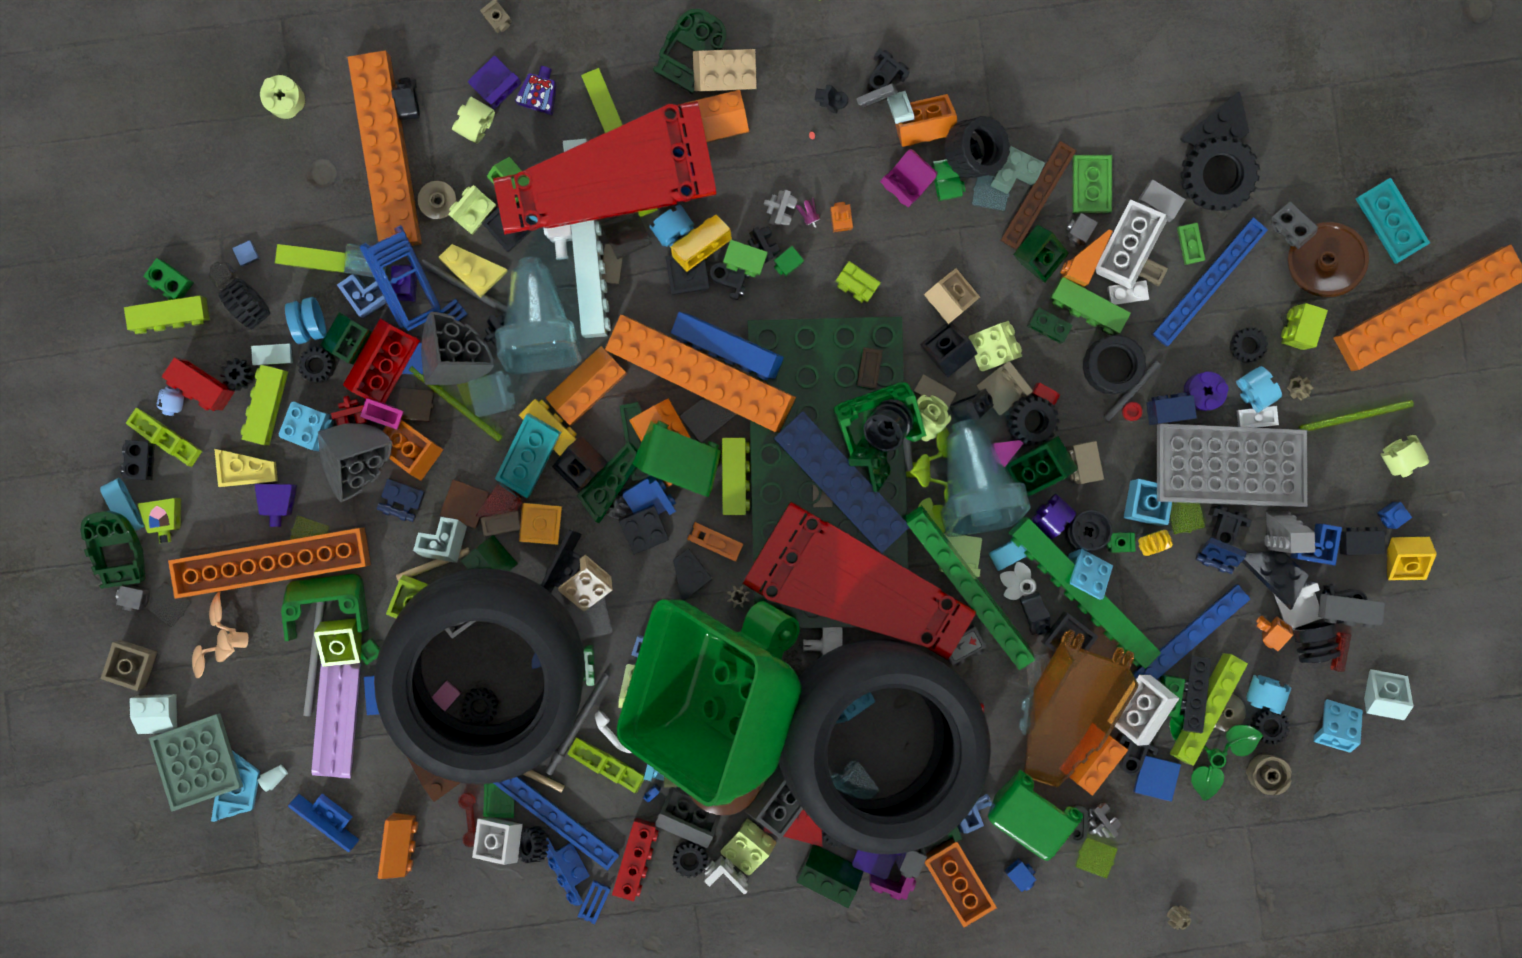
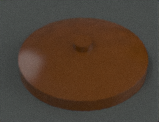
M1334 222L1315 224L1318 227L1315 236L1300 249H1297L1295 246L1290 247L1288 254L1290 275L1301 289L1312 295L1336 297L1353 290L1366 274L1369 264V252L1366 243L1355 230L1346 225ZM1304 232L1298 234V236L1305 235Z

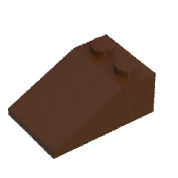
M408 758L419 781L433 802L460 784V782L436 776Z

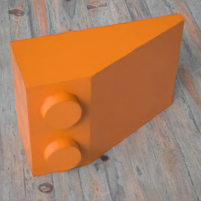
M1109 229L1075 257L1064 263L1060 271L1062 274L1061 278L1064 277L1081 287L1088 285L1112 234V230Z
M402 419L398 430L388 426L383 429V432L392 441L389 459L419 480L424 478L444 450Z

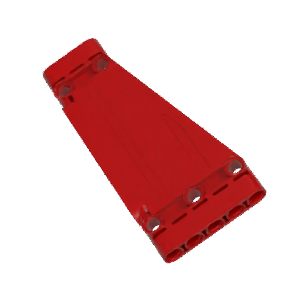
M698 101L678 105L668 104L517 174L493 178L504 235L526 230L534 231L542 227L555 228L675 205L680 201L688 202L691 199L716 195V186ZM672 111L675 113V117L669 119L665 116V113ZM680 149L683 152V156L676 157L673 151ZM526 177L530 182L526 186H521L518 183L519 179ZM513 178L515 181L516 189H513L511 179ZM683 187H687L691 190V194L689 196H685L681 193V189ZM515 198H518L520 208H517ZM529 216H535L537 223L530 225L526 220ZM519 217H522L523 219V228H521Z
M790 502L742 583L767 600L924 646L946 660L954 652L976 614L975 610L944 593L940 588L793 502ZM806 513V514H807L806 517L804 518V520H803V522L801 523V525H799V522L801 521L802 517H803L804 514ZM813 518L817 521V527L810 530L807 528L806 523L809 519ZM795 529H796L797 532H796V534L794 535L793 539H792L791 542H790L789 539L791 538L792 534L794 533V531H795ZM785 546H786L787 549L785 550L784 554L782 555V557H781V559H780L779 556H780V554L782 553L783 549H784ZM790 552L797 554V560L794 563H789L786 560V556ZM775 563H776L777 566L775 567V569H774V571L772 572V574L769 575L770 571L772 570L773 566H774ZM766 580L767 582L763 587L762 591H759L764 581ZM768 587H776L777 594L772 597L768 596L766 593ZM944 599H950L951 606L948 609H943L941 606ZM926 632L930 633L931 640L929 642H922V635Z

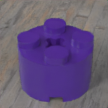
M1202 372L1191 376L1186 381L1184 392H1187V396L1194 395L1196 410L1208 411L1216 409L1224 403L1228 393V385L1219 374ZM1203 388H1207V395H1204L1205 391Z
M1056 493L1050 497L1047 505L1042 504L1036 510L1037 514L1031 519L1049 539L1058 536L1065 529L1066 523H1070L1076 515V512Z

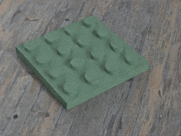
M216 714L149 738L171 812L243 787L221 714Z

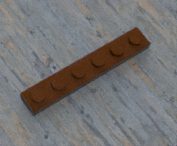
M1059 141L1037 181L1030 189L1000 239L1001 242L1015 250L1019 248L1074 156L1075 149Z

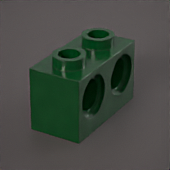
M1038 307L1034 310L1026 327L1061 344L1067 338L1073 325Z

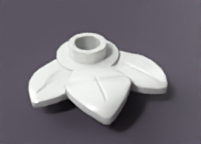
M1016 562L1014 571H1006L1000 574L1002 583L1007 587L1004 596L1008 599L1017 600L1021 596H1027L1036 591V583L1031 578L1030 569L1021 562ZM1025 583L1030 585L1028 590L1023 589Z

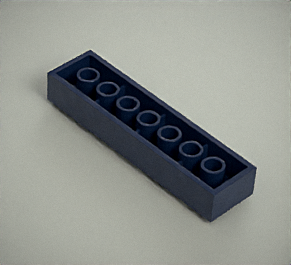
M801 412L774 438L880 553H883L909 528L907 522L879 492L873 491L872 485L854 466L849 465L848 459L804 412Z

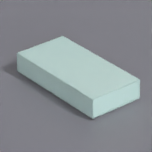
M906 91L887 97L895 124L914 120V113Z
M291 344L251 346L252 365L254 366L293 363Z

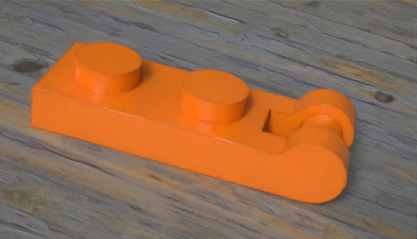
M694 522V529L692 534H689L687 540L736 562L743 543ZM701 531L706 533L703 540L698 538Z

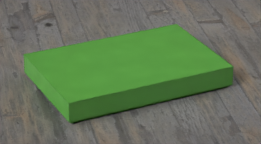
M1074 155L1072 157L1073 214L1112 213V155Z

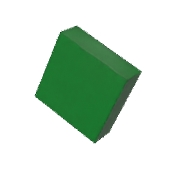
M373 638L361 645V659L366 665L378 658L380 651Z

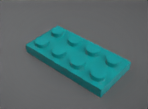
M1391 178L1355 198L1394 264L1430 244Z
M530 413L526 414L495 479L522 496L530 497L562 432Z

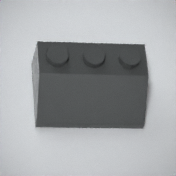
M780 765L745 811L779 839L784 836L803 810L788 788Z
M670 787L655 826L708 848L721 815H715L701 809L692 800L690 795L681 788Z

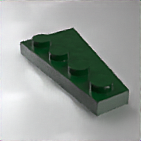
M639 402L619 405L626 443L633 444L638 451L641 440L629 420L643 412ZM637 467L631 473L632 481L646 479L650 476Z
M629 442L577 495L590 516L597 523L601 522L636 467L632 463L638 451Z

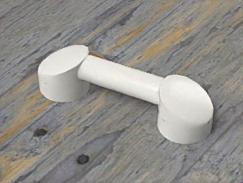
M599 710L595 714L599 730L617 749L626 753H632L621 745L618 737L606 726L610 720Z

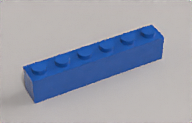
M678 313L671 334L677 336L676 340L683 343L691 342L693 343L692 347L702 351L704 348L709 351V355L716 358L721 356L725 358L724 362L728 364L741 365L740 369L749 373L754 371L757 373V377L764 380L776 378L784 359L779 354L688 313Z

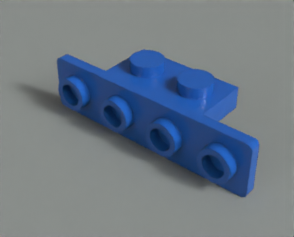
M298 794L288 805L290 809L347 852H350L358 843L359 839L345 829L353 816L324 794H321L314 804Z
M547 838L546 841H549L547 845L549 851H546V853L548 854L549 867L557 874V881L561 887H564L567 893V900L574 906L583 904L575 886L590 876L572 843H568L555 851L550 840Z

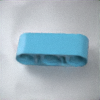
M120 478L100 487V491L110 511L117 512L126 517L135 531L145 527L126 485Z
M1010 541L991 551L989 556L997 571L1026 557L1024 554L1026 550L1021 545L1018 548Z

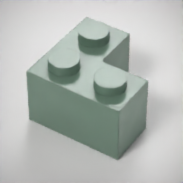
M1010 146L1008 160L1004 167L996 173L990 186L1006 194L1011 190L1016 178L1033 186L1045 163Z

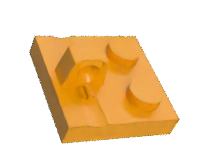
M522 503L519 541L558 545L562 506Z

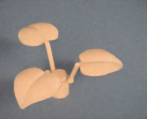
M221 592L214 596L209 609L211 625L221 628L217 636V646L202 650L201 645H198L194 649L192 667L196 678H200L204 672V655L207 652L215 651L217 662H222L235 651L233 647L246 648L248 645L247 632H236L235 628H229L220 623L222 618Z

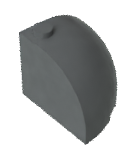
M439 312L429 313L423 329L421 346L425 385L466 383L481 378L492 370L494 361L487 344H483L477 336L478 333L472 327L454 320L455 317Z
M350 423L318 431L322 466L328 483L339 502L356 496L362 492L361 488L369 482L373 483L381 474L384 462L389 460L392 441L383 431L376 427Z

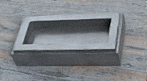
M890 84L856 99L858 105L866 107L895 95L898 91L895 85Z

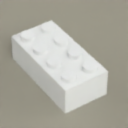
M1130 200L1097 264L1096 273L1132 289L1167 222L1166 214Z

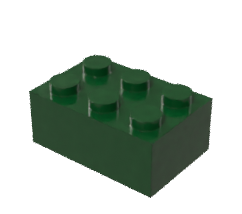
M1059 436L1016 457L1005 466L1024 499L1066 479L1078 470Z

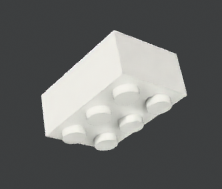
M1139 675L1109 722L1138 746L1149 745L1179 700V697L1151 675Z

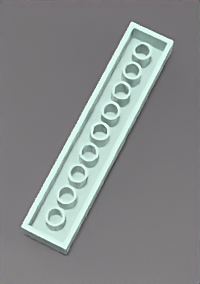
M587 139L563 141L564 152L587 142ZM597 220L571 224L581 334L585 338L608 336V331H611V323L606 317V312H609V303L604 297V293H607V283L605 279H602V274H606L605 263L601 260V255H604L603 243L599 241V236H602L601 224Z

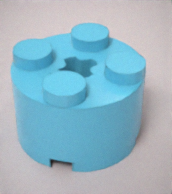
M1262 366L1255 368L1236 381L1242 391L1240 394L1242 400L1245 403L1249 402L1257 413L1282 397L1278 383L1273 384L1271 380L1273 376Z
M1253 675L1246 698L1254 707L1262 709L1265 706L1270 708L1271 712L1281 714L1285 709L1292 688L1287 684H1284V687L1280 686L1279 681Z

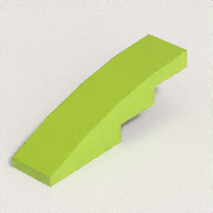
M277 244L275 264L354 275L356 274L358 255L280 244Z
M135 408L126 422L128 426L148 441L158 445L187 466L192 467L202 453V450L139 408Z
M576 737L567 755L597 774L604 775L634 793L638 792L644 781V774Z

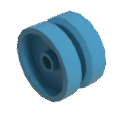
M315 297L305 298L301 304L297 301L285 304L287 324L297 344L308 342L310 336L315 340L326 337L324 316Z

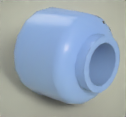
M165 386V389L159 391L157 408L162 410V414L174 416V413L182 411L185 396L182 395L180 389Z

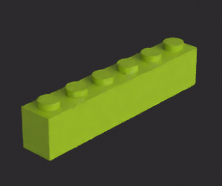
M1222 654L1209 679L1203 733L1187 732L1182 729L1169 753L1170 755L1186 764L1194 766L1248 663L1232 654Z

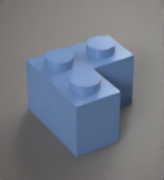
M352 274L337 284L354 310L362 318L368 317L387 303L376 281L366 288L360 278Z

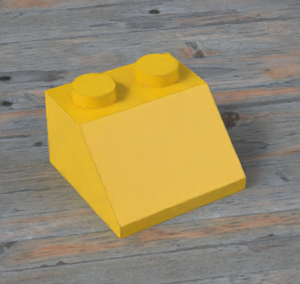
M1392 537L1387 549L1388 580H1426L1437 554L1431 538Z

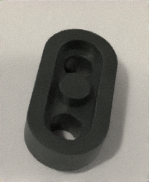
M1076 804L1071 807L1077 808L1083 813L1082 821L1075 829L1079 830L1080 833L1078 836H1074L1073 831L1069 836V840L1074 844H1081L1087 839L1088 812L1082 805Z

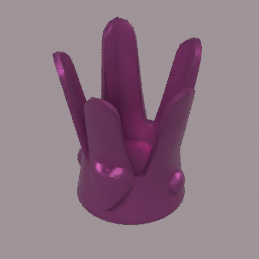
M812 198L813 207L809 200L804 201L807 214L800 205H795L804 217L806 225L813 223L816 228L814 222L820 218L816 213L814 198Z

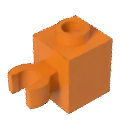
M845 202L835 203L830 208L833 232L852 230L850 204L845 205Z
M1262 615L1256 620V626L1263 630L1262 641L1268 648H1274L1279 651L1293 636V627L1278 616L1271 623Z

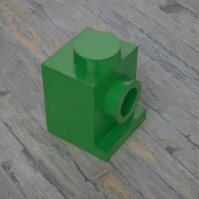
M1112 533L1109 543L1105 545L1106 549L1111 553L1136 552L1135 533ZM1120 539L1123 540L1122 546L1118 545V541Z

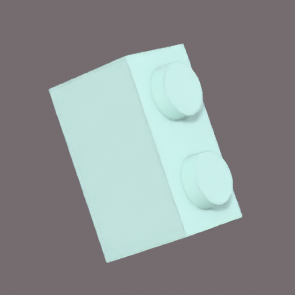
M1370 669L1364 697L1366 713L1405 720L1414 707L1408 676Z
M176 694L137 695L130 698V718L137 734L165 733L177 728Z

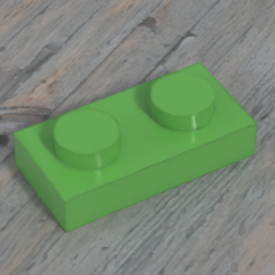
M1198 223L1177 227L1184 264L1188 265L1205 261Z

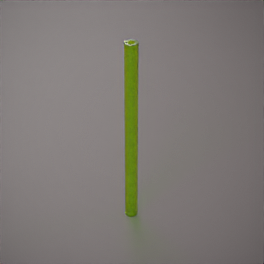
M411 366L409 371L425 384L424 375H421ZM427 385L494 440L499 442L503 438L502 435L439 385Z
M1408 400L1299 425V430L1312 431L1414 407L1413 400Z

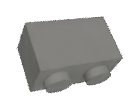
M1151 180L1137 202L1166 214V219L1170 222L1175 218L1186 199L1158 182Z

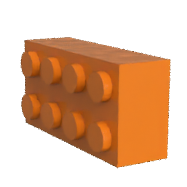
M953 838L926 853L925 864L963 927L968 926L997 908L959 843L955 842Z

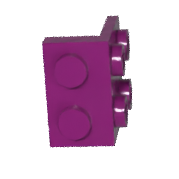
M910 149L880 182L887 191L892 192L898 198L901 204L910 207L938 174L914 150Z
M872 874L869 875V883L872 890L878 893H883L884 891L897 900H901V898L907 900L909 892H913L916 885V880L913 876L910 879L901 875L898 883L890 879H881Z

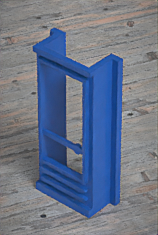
M400 225L394 228L396 234L372 246L364 243L359 248L398 327H404L409 331L426 322L430 312L442 313L403 227ZM407 255L413 269L396 278L393 277L389 281L383 267ZM415 272L432 309L408 320L391 284Z

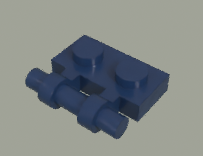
M387 479L381 497L388 499L387 504L379 502L377 510L383 511V514L388 516L391 514L400 517L402 521L414 522L416 515L411 514L410 510L411 508L419 510L425 491ZM395 502L403 504V510L394 508Z
M1210 537L1203 545L1201 553L1197 554L1196 560L1202 562V565L1207 567L1209 565L1215 567L1222 573L1232 574L1234 571L1233 566L1237 567L1245 559L1246 551Z

